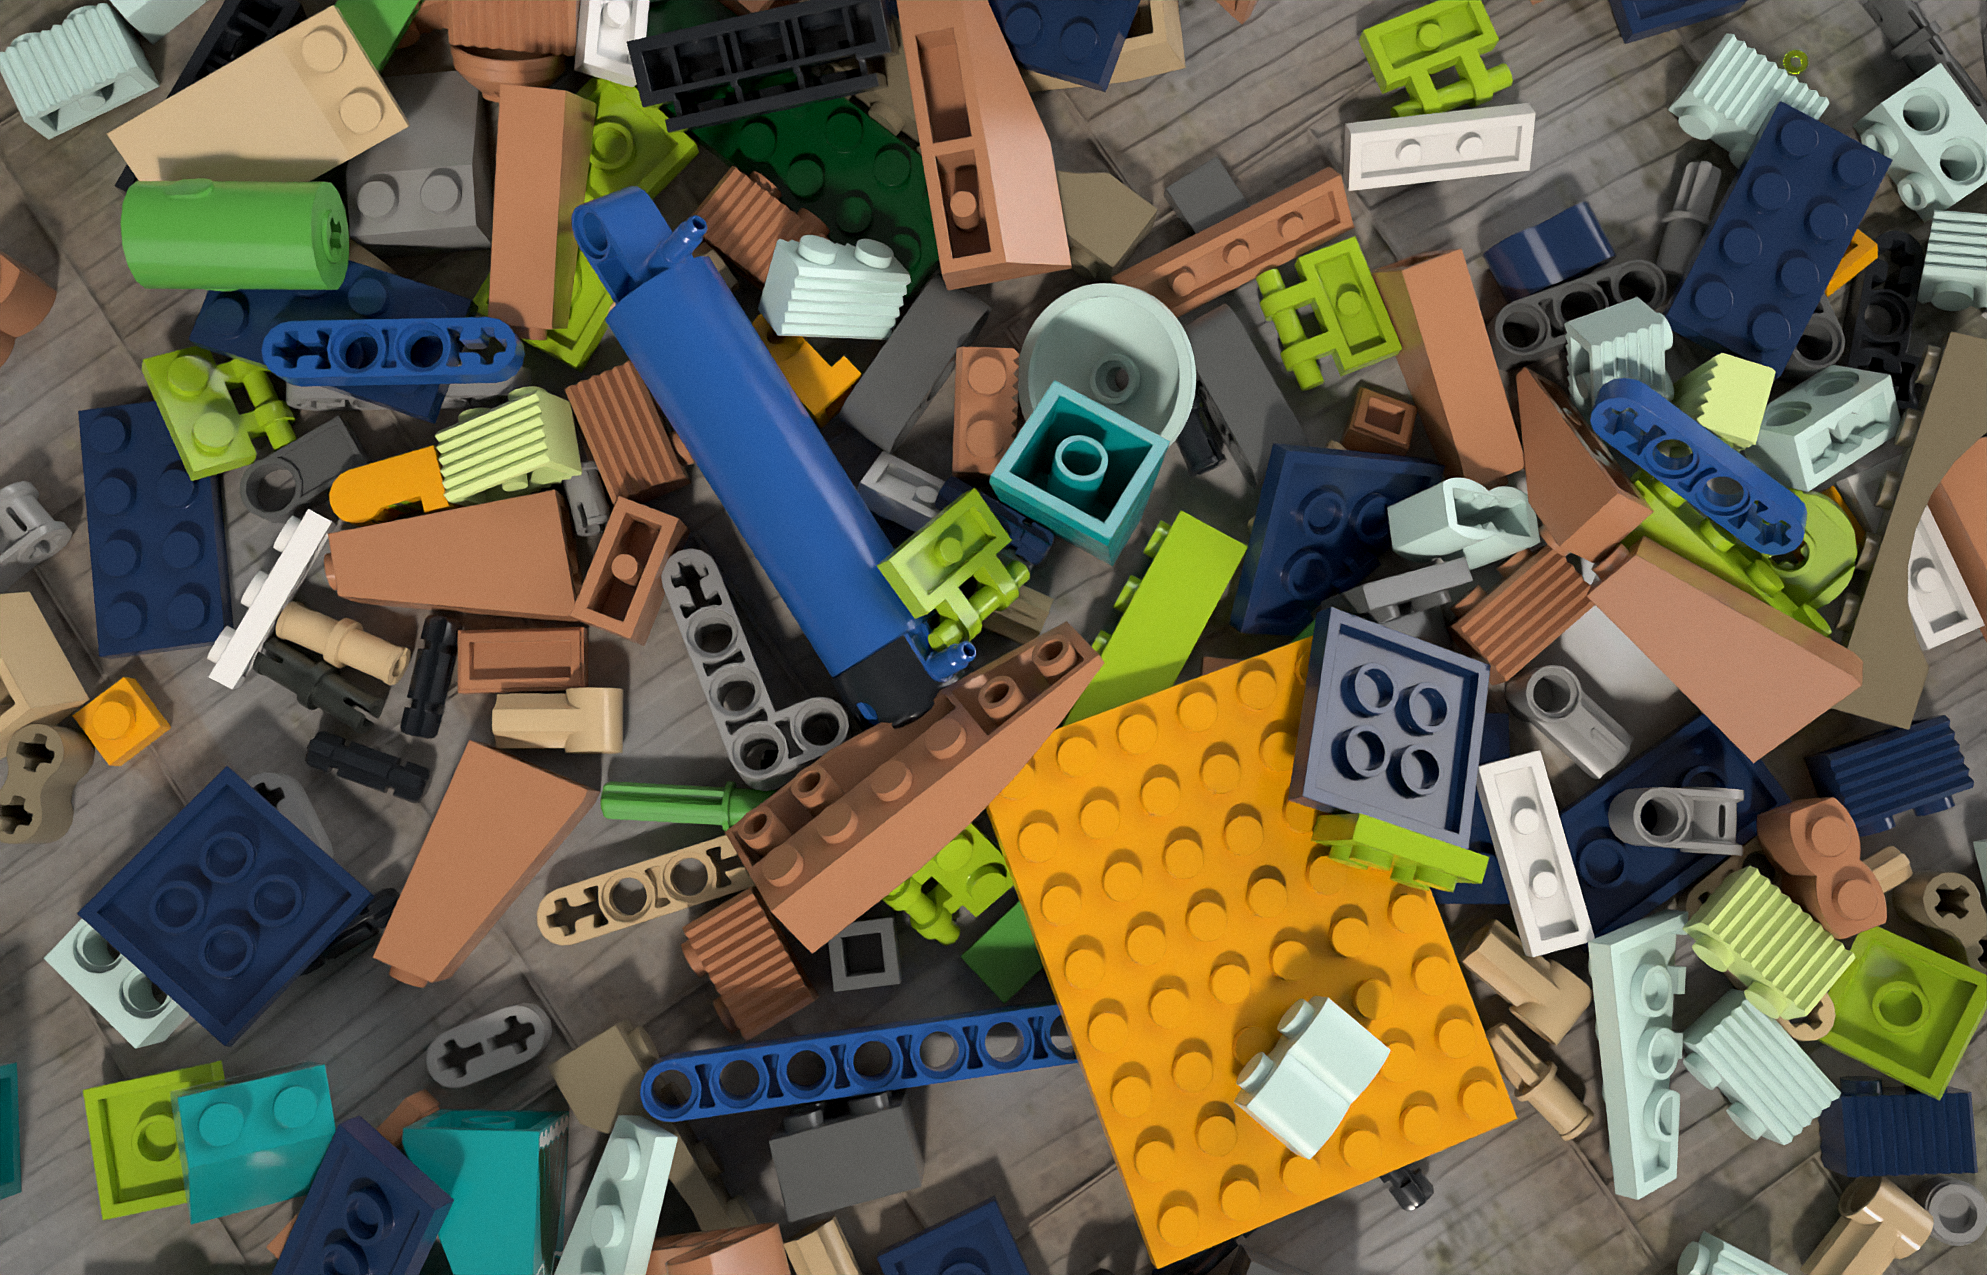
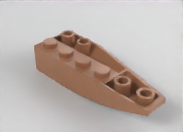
M896 0L940 267L947 291L1071 269L1072 265L1051 143L988 0Z
M1066 621L941 689L935 699L932 700L935 703L932 709L917 721L898 729H894L892 723L881 722L829 750L813 764L801 770L795 778L759 806L747 812L741 820L725 831L726 836L770 911L812 954L920 870L962 832L1013 780L1062 722L1104 664L1100 655Z

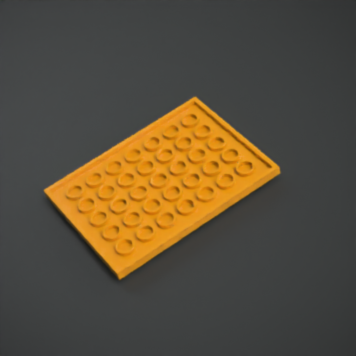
M1313 635L1055 729L1021 771L986 807L1149 1257L1157 1269L1518 1119L1431 890L1425 891L1391 880L1390 876L1393 868H1390V871L1368 866L1367 870H1362L1329 859L1331 847L1313 842L1311 838L1318 816L1332 814L1288 800ZM1313 996L1330 998L1391 1051L1370 1084L1350 1104L1345 1116L1330 1138L1308 1160L1292 1152L1236 1105L1234 1100L1241 1090V1087L1236 1084L1240 1072L1256 1054L1263 1052L1267 1056L1275 1048L1282 1036L1277 1027L1287 1010L1299 999L1303 998L1308 1002Z

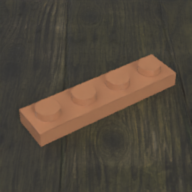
M1327 167L1112 276L1113 284H1122L1145 291L1162 302L1178 318L1255 279L1260 274L1274 269L1353 229L1354 224L1341 174L1331 167Z

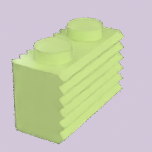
M1721 353L1674 382V398L1670 402L1740 453V450L1756 445L1776 371L1767 366ZM1664 440L1656 445L1662 454L1673 458L1685 457L1692 453V449L1680 440Z
M522 387L508 394L509 402L492 409L473 408L463 411L458 416L459 423L438 431L434 436L439 441L436 448L441 453L438 460L443 466L440 470L445 478L442 481L446 488L443 495L448 502L468 507L529 495L531 492L541 491V488H549L551 484H559L562 480H568L572 476L581 475L582 467L570 401L547 393L541 387Z
M1752 866L1729 874L1682 928L1696 941L1692 948L1702 961L1720 972H1726L1728 969L1748 987L1744 991L1746 999L1760 1012L1775 1019L1780 1016L1784 1020L1807 1016L1856 958L1853 952L1845 949L1843 943L1835 940L1831 933L1823 930L1821 924L1813 921L1811 915L1803 912L1799 905L1793 903L1789 896L1781 893L1779 887L1772 885L1767 877L1760 875L1758 869Z

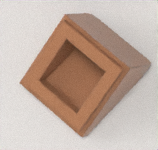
M1360 387L1353 402L1340 444L1350 451L1405 456L1409 449L1418 407Z

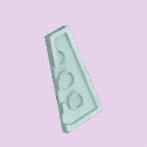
M1665 909L1588 941V969L1593 984L1596 1012L1595 1032L1600 1048L1603 1076L1602 1096L1606 1103L1610 1140L1609 1159L1613 1167L1615 1194L1636 1200L1677 1178L1680 1094L1669 1089V1082L1678 1059H1682L1683 1032L1672 1030L1673 994H1685L1686 967L1675 965L1676 934L1687 935L1682 929L1688 922V912Z

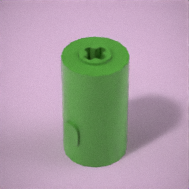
M206 178L182 179L179 181H136L128 188L123 201L121 214L122 246L132 275L145 289H204L212 291H234L238 289L338 290L344 282L349 260V231L343 202L339 192L332 183L212 181Z

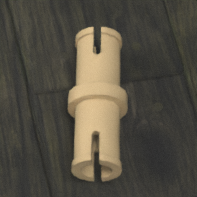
M292 601L285 606L277 620V637L283 640H290L322 654L325 662L341 669L348 665L381 679L388 685H395L401 680L409 665L411 652L408 648L397 646L364 632L362 624L346 617L339 621L304 606L303 603Z

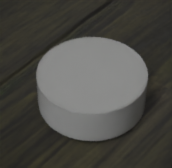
M1949 1176L1933 1177L1924 1182L1915 1194L1914 1201L1933 1216L1934 1225L1929 1236L1952 1246L1968 1245L1977 1240L1987 1226V1203L1980 1191L1965 1181Z

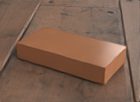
M584 627L458 630V693L566 692V689L588 687V629Z

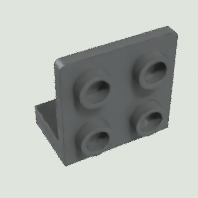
M1466 557L1367 583L1323 600L1320 603L1323 610L1333 607L1454 652L1440 605L1452 602L1448 590L1472 582L1473 579Z

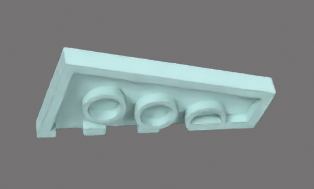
M618 1116L554 1275H646L676 1148L677 1136L642 1116Z

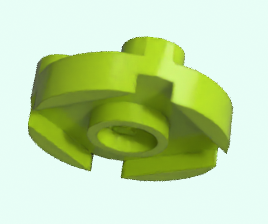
M1786 487L1802 500L1808 513L1803 537L1805 543L1800 548L1802 555L1805 557L1803 561L1795 565L1792 561L1786 559L1778 565L1771 559L1773 555L1760 553L1750 548L1737 537H1735L1736 544L1734 547L1751 563L1758 559L1767 564L1783 582L1784 588L1781 591L1799 608L1803 604H1807L1816 610L1827 605L1840 595L1852 579L1857 556L1855 532L1845 511L1831 498L1813 490L1806 492ZM1763 519L1762 523L1766 525L1770 524ZM1783 520L1779 521L1783 525H1787V522Z

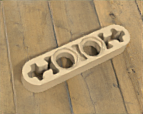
M724 835L558 888L547 894L540 902L536 914L537 926L542 935L551 943L561 946L573 945L756 885L746 868L739 867L725 872L731 880V885L721 887L720 867L710 851L721 847V860L738 855L728 837ZM686 858L699 860L704 864L708 873L705 888L696 895L683 894L674 884L673 874L675 867ZM629 877L641 882L647 894L645 906L634 915L622 913L613 902L615 886L619 881ZM598 886L599 907L609 921L607 925L600 926V913L578 919L575 922L576 932L574 934H571L567 925L556 926L553 915L562 911V899L567 898L569 905L574 907L594 902L596 899L590 892V889Z

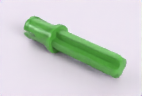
M610 781L603 786L600 805L603 816L607 819L722 825L725 832L741 820L747 812L759 806L778 790L761 791L737 788L735 781H728L725 787Z

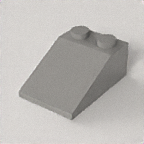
M458 71L381 77L409 121L410 126L348 160L346 183L350 237L378 259L491 249L493 200L486 101L482 97V92L466 81Z

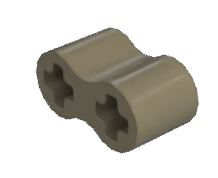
M31 724L22 727L13 734L7 745L6 752L8 762L7 779L0 789V841L2 843L47 844L59 840L68 832L74 815L71 802L73 789L77 782L88 773L94 761L95 751L93 744L84 732L77 728ZM49 750L54 751V758L48 756ZM27 812L33 814L32 818L27 817Z
M1912 871L1913 874L1910 879L1893 889V907L1898 916L1907 924L1918 927L1926 933L1933 944L1934 952L1987 975V914L1981 905L1980 893L1975 884L1965 875L1955 872Z

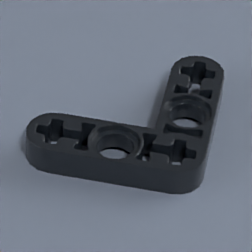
M1889 231L1873 239L1878 244V258L1851 280L1842 328L1845 338L1844 351L1838 361H1836V365L1860 370L1868 366L1869 371L1889 374L1892 380L1899 377L1893 388L1901 419L1907 407L1917 409L1919 403L1914 393V379L1921 357L1907 355L1923 271L1924 252L1920 243L1912 235L1903 231ZM1887 250L1891 251V261L1900 264V268L1888 276V263L1879 259V255ZM1885 282L1884 289L1872 290ZM1869 305L1881 306L1889 312L1892 319V328L1888 335H1878L1867 327L1865 311Z

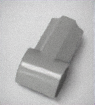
M1547 665L1522 669L1511 677L1506 685L1505 700L1511 713L1523 722L1532 723L1591 778H1601L1610 769L1616 767L1629 753L1634 737L1582 691L1580 681L1573 672L1565 667ZM1541 678L1549 684L1552 690V702L1544 711L1535 703L1533 696L1534 687Z

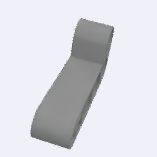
M696 549L681 550L670 556L661 574L663 589L729 759L747 785L761 791L780 788L829 750L853 738L852 728L846 712L840 704L830 698L816 697L807 699L776 712L727 586L712 557L702 550ZM694 577L700 578V585L709 606L698 609L689 592L688 580ZM725 630L732 633L730 644L721 652L707 653L702 650L704 639L713 631ZM746 686L755 690L753 702L744 710L735 712L724 708L725 697L732 689ZM818 720H832L840 726L836 738L827 745L817 746L806 741L807 730L811 724ZM763 743L773 744L778 747L777 759L769 768L757 771L747 767V755L753 747Z

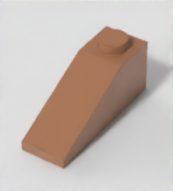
M1524 367L1516 375L1528 502L1543 523L1538 529L1544 541L1560 555L1567 556L1571 552L1596 564L1654 511L1563 389L1552 381Z

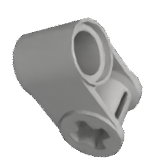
M16 482L0 490V593L8 590L13 583L40 562L58 553L71 539L72 532L66 524L61 521H54L37 501L39 492L31 482Z
M1712 787L1634 788L1621 792L1610 804L1608 812L1609 825L1615 836L1624 843L1635 846L1680 849V852L1743 856V846L1736 842L1737 803L1744 801V790ZM1647 801L1654 806L1657 813L1656 826L1650 833L1645 830L1640 818L1641 809Z

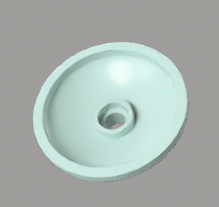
M1111 283L1082 286L1069 291L1052 302L1040 314L1029 330L1019 358V402L1027 422L1052 382L1056 380L1171 441L1170 447L1183 430L1195 397L1196 366L1192 347L1186 332L1175 315L1162 302L1145 291L1131 286ZM1121 368L1127 372L1129 377L1128 385L1124 390H1120L1115 381L1116 374Z

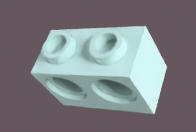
M1941 63L1880 103L1853 125L1861 137L1862 144L1893 160L1887 173L1897 185L1902 201L1909 208L1915 210L1924 223L1933 218L1935 210H1946L1987 182V124ZM1903 116H1906L1912 121L1915 130L1908 126ZM1940 164L1949 171L1951 179L1943 173Z
M1830 365L1766 405L1756 445H1751L1750 448L1746 447L1744 450L1746 459L1781 485L1809 492L1896 435L1900 423V415L1891 375L1837 365Z
M83 919L44 957L135 1049L165 1041L189 1016L168 995L163 1004L157 1002L152 994V981L121 953L116 960L112 958L107 949V940Z

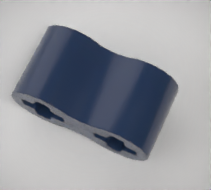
M1587 201L1576 204L1538 225L1517 232L1483 253V258L1507 304L1587 276L1617 257Z

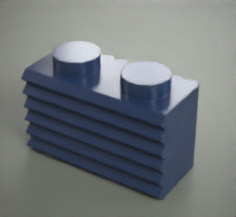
M1946 715L1916 718L1912 720L1909 730L1896 726L1889 727L1804 757L1818 797H1834L1852 817L1859 837L1873 835L1895 827L1896 823L1892 815L1913 809L1915 816H1925L1955 806L1953 794L1973 788L1974 780L1969 776V768L1964 764L1965 757L1959 751L1960 744L1954 739L1955 732L1950 728V719Z
M1845 1076L1840 1077V1088L1838 1089L1841 1092L1840 1097L1831 1101L1830 1107L1822 1110L1818 1119L1821 1126L1819 1135L1822 1139L1820 1148L1823 1153L1821 1158L1823 1166L1847 1177L1978 1172L1972 1094L1970 1091L1947 1086L1939 1101L1906 1084L1899 1087H1883L1882 1078Z

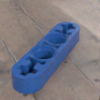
M490 317L288 321L278 324L269 331L264 338L261 349L263 361L271 372L289 384L301 387L498 383L507 381L516 375L523 365L525 356L523 343L510 326L500 319ZM425 336L439 337L443 344V352L438 362L425 368L414 366L411 362L410 353L415 342ZM460 336L459 340L468 349H484L489 346L490 337L495 336L506 347V351L495 353L493 364H488L478 353H460L456 337ZM361 337L374 338L378 347L375 360L365 368H350L346 360V352L350 344ZM297 341H300L311 351L327 352L330 364L319 355H304L298 358L297 367L284 359V355L287 352L295 351ZM461 359L462 365L458 367L459 360Z
M1619 378L1603 384L1599 389L1590 422L1593 430L1600 438L1750 548L1764 554L1780 555L1795 550L1802 543L1808 513L1805 504L1798 496L1648 385L1636 379ZM1629 407L1635 410V415L1629 411L1622 412L1620 415H1617L1612 412V408L1616 411L1621 412ZM1641 430H1643L1644 432H1646V434H1645V435H1641V434H1640ZM1664 440H1680L1692 449V453L1681 458L1668 457L1662 454L1656 445ZM1716 477H1728L1738 481L1743 489L1735 494H1719L1711 490L1707 486V482ZM1763 519L1770 524L1766 525L1762 523ZM1783 520L1787 522V525L1785 526L1779 521Z

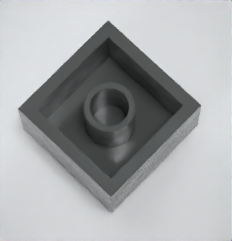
M907 1088L855 1095L846 1104L829 1108L827 1100L793 1106L789 1109L790 1115L782 1119L781 1124L769 1140L788 1222L922 1186L925 1160Z

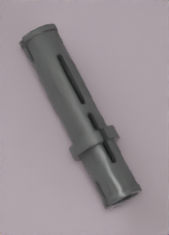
M1868 0L1862 5L1894 47V50L1890 53L1897 62L1903 59L1917 78L1941 63L1987 124V101L1938 35L1942 28L1936 20L1929 23L1912 0Z

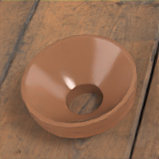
M450 44L455 69L466 81L482 92L483 98L499 103L500 84L548 88L565 71L567 55L530 53L513 49L503 50L501 48L491 49L489 47L479 48L476 46L466 47L464 45Z

